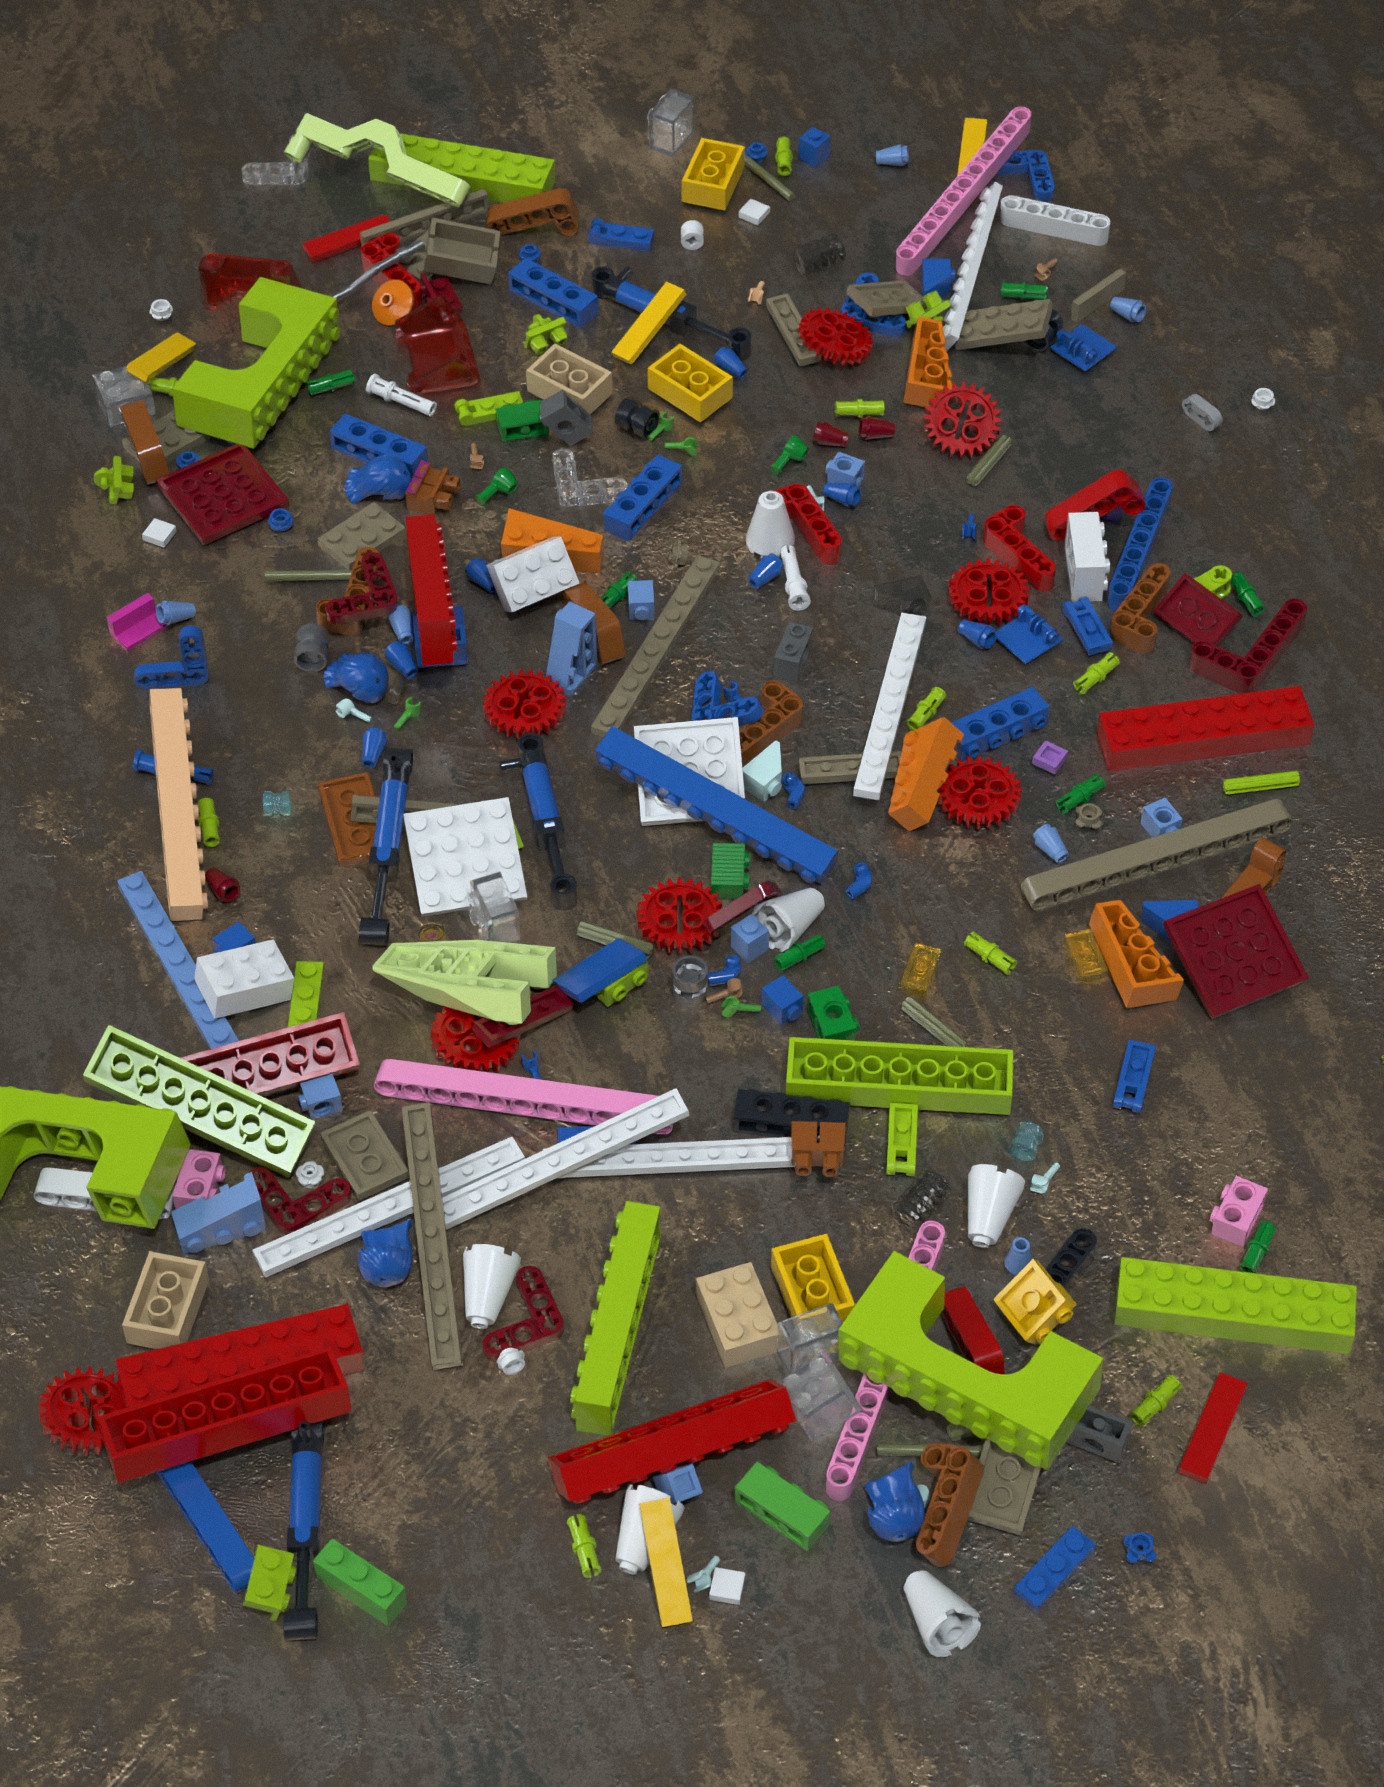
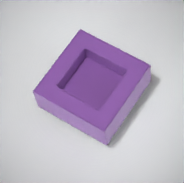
M1045 740L1033 756L1032 764L1056 774L1068 758V751Z

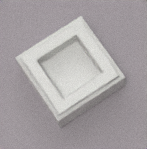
M750 199L740 209L739 218L759 225L770 213V206Z
M154 518L143 532V540L165 548L177 532L176 526Z
M715 1567L709 1600L740 1605L745 1572Z

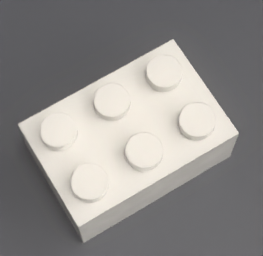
M1098 512L1068 513L1065 555L1072 602H1076L1078 598L1085 596L1090 601H1102L1103 591H1107L1108 580L1105 574L1110 572L1109 558L1105 559V555H1107V541L1102 540L1105 531L1104 522L1099 521Z
M561 536L548 538L486 565L504 612H514L579 584Z
M274 939L197 957L194 980L214 1019L291 1000L294 976Z

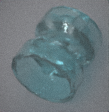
M272 790L263 791L264 817H272L278 813L282 816H291L290 790H282L280 793H274Z
M1021 1122L1016 1129V1137L1010 1143L1009 1151L1017 1159L1033 1161L1038 1153L1037 1146L1042 1143L1045 1133L1035 1123Z

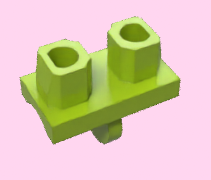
M933 291L922 297L927 309L924 310L920 301L908 305L906 310L910 319L905 322L907 327L910 328L917 324L918 316L943 321L942 315H936L951 306L949 300L942 301L937 291Z
M540 314L534 315L533 323L528 325L529 331L526 332V341L523 342L525 348L531 347L537 355H540L548 350L547 340L552 339L554 344L559 346L566 344L568 336L565 331V319L561 317L551 321L549 317L543 319Z
M114 456L113 468L108 470L106 467H102L101 470L95 472L94 483L102 489L109 487V504L116 505L118 498L131 500L134 484L127 482L132 481L133 466L121 464V457Z

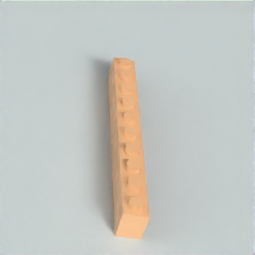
M181 688L150 689L149 707L170 921L202 920L203 909L208 908L207 893H202L201 889L202 886H205V871H200L199 864H203L202 848H197V842H201L200 826H195V820H199L198 805H193L192 800L196 799V783H191L190 777H194V763L188 760V756H192L191 740H186V735H190L189 719H184V714H188L187 698H182Z

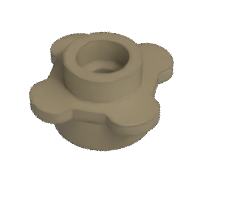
M677 539L675 546H671L669 549L668 558L669 561H673V569H677L678 564L685 565L687 561L688 547L687 545H681L680 539Z
M1088 803L1077 808L1078 819H1076L1075 824L1078 827H1092L1094 829L1101 827L1100 816H1102L1103 812L1098 806Z

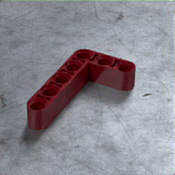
M1298 598L1287 600L1244 658L1208 641L1195 642L1191 648L1189 668L1194 673L1239 694L1256 692L1302 630L1307 613V604Z

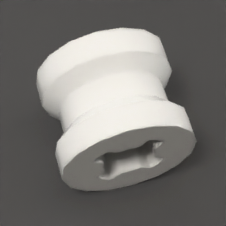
M694 220L682 224V246L689 250L699 249L704 243L702 224Z

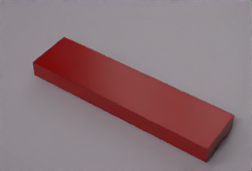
M386 214L304 242L302 243L303 250L312 263L361 246L360 232L391 221Z
M1222 1372L1219 1373L1180 1464L1178 1473L1207 1484L1247 1389L1248 1382Z

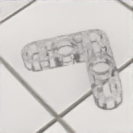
M293 134V135L289 138V142H290L291 138L294 137L296 134ZM310 148L301 163H297L287 157V162L245 164L241 169L243 182L249 185H294L304 183L308 177ZM272 172H279L277 175H270Z
M560 448L552 454L557 497L559 503L563 506L572 507L615 502L619 493L625 491L628 487L626 480L617 477L578 481L573 452L566 448ZM562 459H565L566 465L562 466ZM562 475L572 476V478L568 480H563L560 477ZM566 489H570L571 495L566 494ZM595 489L598 490L599 493L591 495L588 494L587 491Z

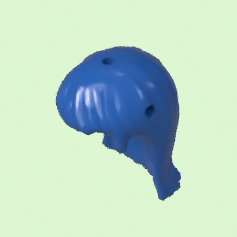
M382 454L371 459L361 468L350 469L347 475L348 479L345 480L344 492L352 504H356L367 496L374 494L385 495L382 497L383 500L402 499L406 497L405 492L412 478L406 464L402 460L392 455Z
M344 653L342 657L338 658V661H333L331 666H327V670L324 671V685L327 688L341 686L352 692L354 698L363 700L366 703L379 702L386 695L389 688L388 671L385 664L371 653H358L356 655Z
M407 1219L405 1222L389 1228L361 1232L365 1250L361 1248L359 1251L358 1266L363 1278L372 1285L386 1288L402 1283L406 1279L412 1265V1247L408 1231L412 1228L411 1219Z
M912 1461L907 1462L902 1467H898L891 1474L871 1480L864 1485L874 1505V1511H872L871 1506L868 1508L870 1526L884 1540L892 1542L908 1540L919 1533L924 1521V1502L912 1478V1471L914 1469Z

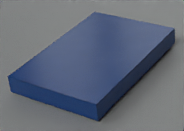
M618 938L552 981L562 992L582 1003L646 962L647 958L643 951Z

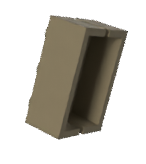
M432 218L427 234L423 271L492 284L497 266L500 231Z

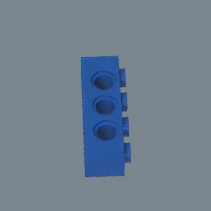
M524 258L508 272L510 291L560 318L563 317L566 321L579 328L584 327L599 313L597 295L527 258Z
M346 413L329 431L331 449L366 463L382 454L395 456L406 464L411 478L414 477L421 460L428 462L427 446Z
M659 454L651 462H648L644 470L632 479L627 489L621 491L616 501L605 509L603 513L604 531L630 542L683 483L682 465Z
M1031 687L951 722L964 733L962 741L956 742L954 750L957 752V759L963 762L967 760L968 756L975 758L987 750L995 749L1003 743L1012 739H1018L1030 731L1042 728L1048 724L1050 706L1036 689Z

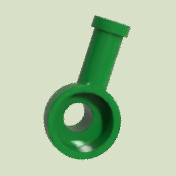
M794 434L786 443L782 454L770 466V470L774 474L779 475L789 459L803 461L809 451L808 446L800 437Z
M503 467L494 475L491 484L480 494H477L475 499L479 504L485 505L486 501L497 491L509 495L512 494L519 483L511 470Z

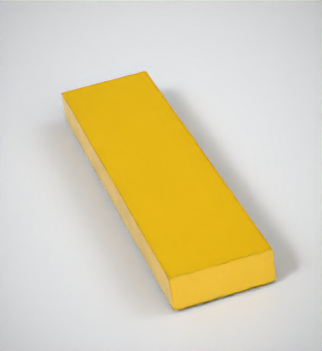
M965 118L957 176L984 145L987 119Z
M666 281L613 349V356L632 365L686 296L685 290Z
M177 332L128 363L126 371L147 382L193 352L197 343Z
M670 1497L639 1503L661 1627L691 1622L693 1619Z

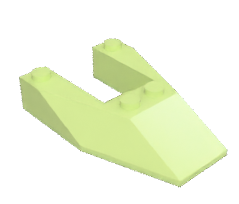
M487 940L392 943L375 962L373 971L426 1001L491 1020L503 1021L509 1025L523 1023L531 1012L530 987L536 990L549 988L553 983L552 980L557 977L556 947Z

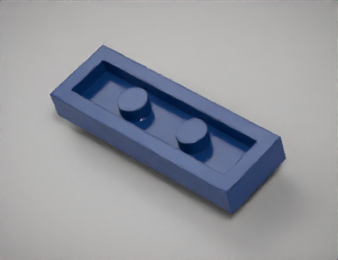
M1071 1526L1014 1587L1013 1593L1038 1612L1095 1551L1096 1543L1074 1526Z

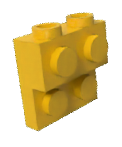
M1032 1259L993 1299L1023 1339L1035 1345L1042 1344L1048 1333L1058 1323L1063 1324L1069 1321L1074 1314L1072 1309L1077 1305L1063 1286L1055 1282L1040 1262Z

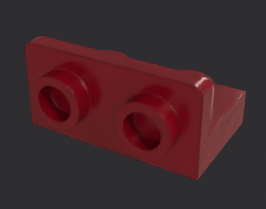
M425 272L420 273L421 294L425 296L426 307L428 311L433 312L436 320L463 313L462 304L447 276L429 281Z

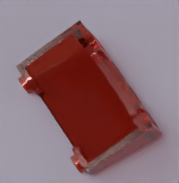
M209 253L202 257L198 266L204 310L216 311L217 305L225 301V304H230L232 297L244 298L260 277L302 288V284L292 264L284 260Z
M443 294L394 321L397 329L395 336L400 344L404 343L409 351L413 371L408 373L406 382L412 392L416 391L420 395L474 386L481 381L467 327L461 316Z

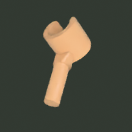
M763 281L759 282L757 288L750 289L748 302L756 301L759 305L762 303L764 294L762 289L765 285Z

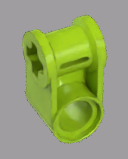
M1215 566L1201 576L1194 578L1221 599L1227 597L1231 592L1229 582L1232 578V572L1226 566Z

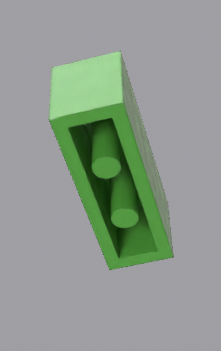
M756 1462L735 1486L736 1503L807 1552L830 1526V1511L822 1501L818 1499L813 1500L804 1494V1491L797 1484L788 1483L782 1479L778 1472L770 1466L765 1467Z
M333 1538L313 1560L315 1575L318 1580L388 1627L408 1604L405 1586Z

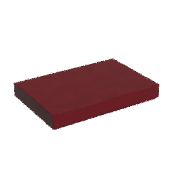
M1186 573L1181 576L1153 610L1156 616L1193 643L1208 641L1217 646L1221 644L1243 617L1240 612Z

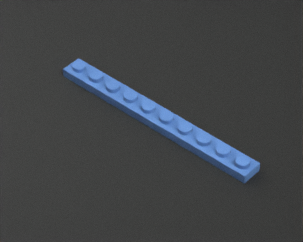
M139 871L117 880L121 893L209 1049L238 1042L239 1040L225 1016L214 1019L194 980L196 965L143 872Z

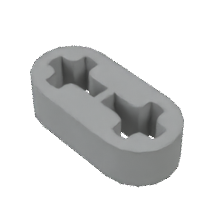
M1192 394L1182 401V408L1186 415L1204 429L1212 431L1222 425L1223 418L1219 410L1198 394Z

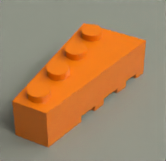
M918 316L913 336L903 403L931 407L928 404L929 399L936 400V391L943 394V386L952 390V374L948 366L949 358L945 350L946 342L942 321Z
M509 508L501 541L502 558L548 538L561 536L575 571L601 573L604 557L603 535Z
M945 717L939 718L917 730L910 731L903 740V748L888 814L908 831L929 823L940 796L937 789L945 783L948 776L945 772L948 762L954 761L957 754L954 750L956 742H961L964 737V733Z
M1121 900L1096 903L1089 926L1126 1008L1177 1000L1184 979L1179 973L1175 974L1170 968L1171 963L1166 956H1161L1154 948V941L1150 936L1144 935L1139 929V922Z

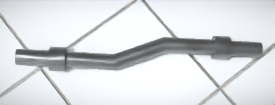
M419 240L408 247L403 246L395 250V254L371 266L354 282L330 295V297L337 298V302L355 293L381 271L398 262H405L411 258V255L424 249L423 241Z

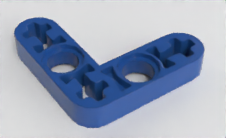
M1015 151L995 174L1028 173L1033 195L1037 200L1046 202L1054 197L1055 185L1047 155L1043 151ZM1016 161L1019 162V164H1011L1009 162ZM1043 174L1045 177H1037L1035 175Z
M863 273L858 277L855 284L878 283L879 279L873 273ZM849 295L842 305L841 314L847 312L848 317L855 316V321H862V327H868L869 331L890 337H900L905 333L906 320L901 315L871 317ZM869 318H877V319H879V320H878V321H875V322H872V321H869L868 319H869Z
M186 626L180 630L179 642L183 661L143 664L136 667L134 671L136 686L142 689L200 685L207 682L209 669L202 630L196 626ZM189 638H193L194 643H190ZM192 653H197V654H199L200 656H199V657H189L188 655H189V654H192ZM171 672V673H177L178 675H176V676H166L165 674Z
M706 671L697 678L692 721L722 719L727 714L733 712L729 718L738 717V725L742 726L757 721L763 715L764 708L756 697H747L720 705L722 683L713 671ZM712 699L708 705L702 707L706 701Z

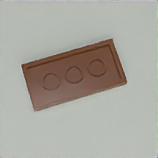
M369 772L319 782L318 789L340 867L369 861L370 849L374 843L376 823L351 821L353 795L376 797Z

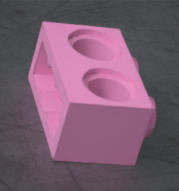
M189 1149L180 1169L172 1195L175 1209L202 1196L208 1199L219 1193L217 1189L219 1182L224 1181L226 1166L222 1165L220 1153Z
M1236 1175L1232 1185L1226 1184L1220 1198V1200H1223L1221 1206L1216 1205L1212 1211L1209 1220L1213 1222L1211 1234L1244 1247L1265 1205L1268 1188Z

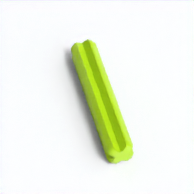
M1288 771L1223 780V790L1228 795L1293 787L1300 784V776L1298 771Z

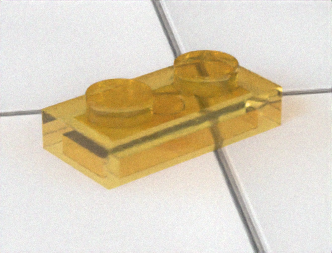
M1091 929L1065 934L1064 942L1081 983L1108 977L1107 966Z
M915 943L900 982L899 991L926 998L941 956V949Z

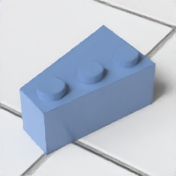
M569 601L563 609L557 612L554 619L555 623L546 677L551 675L552 682L558 680L559 687L564 688V695L568 697L576 691L598 665L596 615L594 612Z
M252 1172L244 1175L245 1181L232 1187L226 1184L220 1187V1193L208 1199L202 1196L171 1211L174 1228L183 1255L197 1253L208 1247L218 1244L224 1245L232 1240L246 1236H255L260 1232L266 1231L261 1199Z

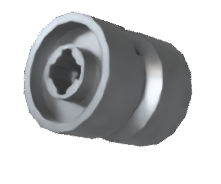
M306 624L298 629L294 663L301 670L317 672L325 668L328 658L327 648L329 646V632L326 628L318 624Z
M688 955L681 957L673 965V996L681 1005L690 1007L700 1005L706 1000L705 997L708 996L707 964L702 958Z

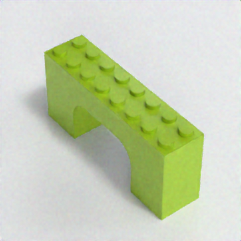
M263 277L257 280L239 303L242 341L267 349L255 364L239 370L225 369L194 360L172 388L177 426L255 448L259 441L264 439L268 429L276 423L280 413L286 410L292 397L297 395L301 385L306 383L313 369L318 367L322 357L328 354L334 341L339 339L341 329L338 327L339 309H337V298Z
M0 1086V1201L16 1168L33 1155L50 1153L97 1160L98 1162L86 1189L102 1221L155 1229L191 1146L176 1111L168 1108H150L141 1104L129 1105L117 1101L95 1100L91 1097L80 1098L63 1093L52 1094L40 1090L30 1091L13 1086Z
M893 1251L839 1328V1361L851 1370L856 1369L866 1374L873 1382L883 1383L892 1388L898 1395L909 1397L919 1402L924 1409L938 1412L945 1416L949 1422L956 1425L960 1424L970 1429L977 1437L987 1438L998 1444L1002 1450L1009 1453L1013 1452L1023 1457L1030 1465L1040 1466L1048 1471L1073 1432L1076 1424L1079 1423L1087 1407L1100 1390L1104 1358L1050 1331L1030 1362L1022 1370L1005 1375L987 1371L939 1346L926 1337V1334L944 1309L945 1277Z

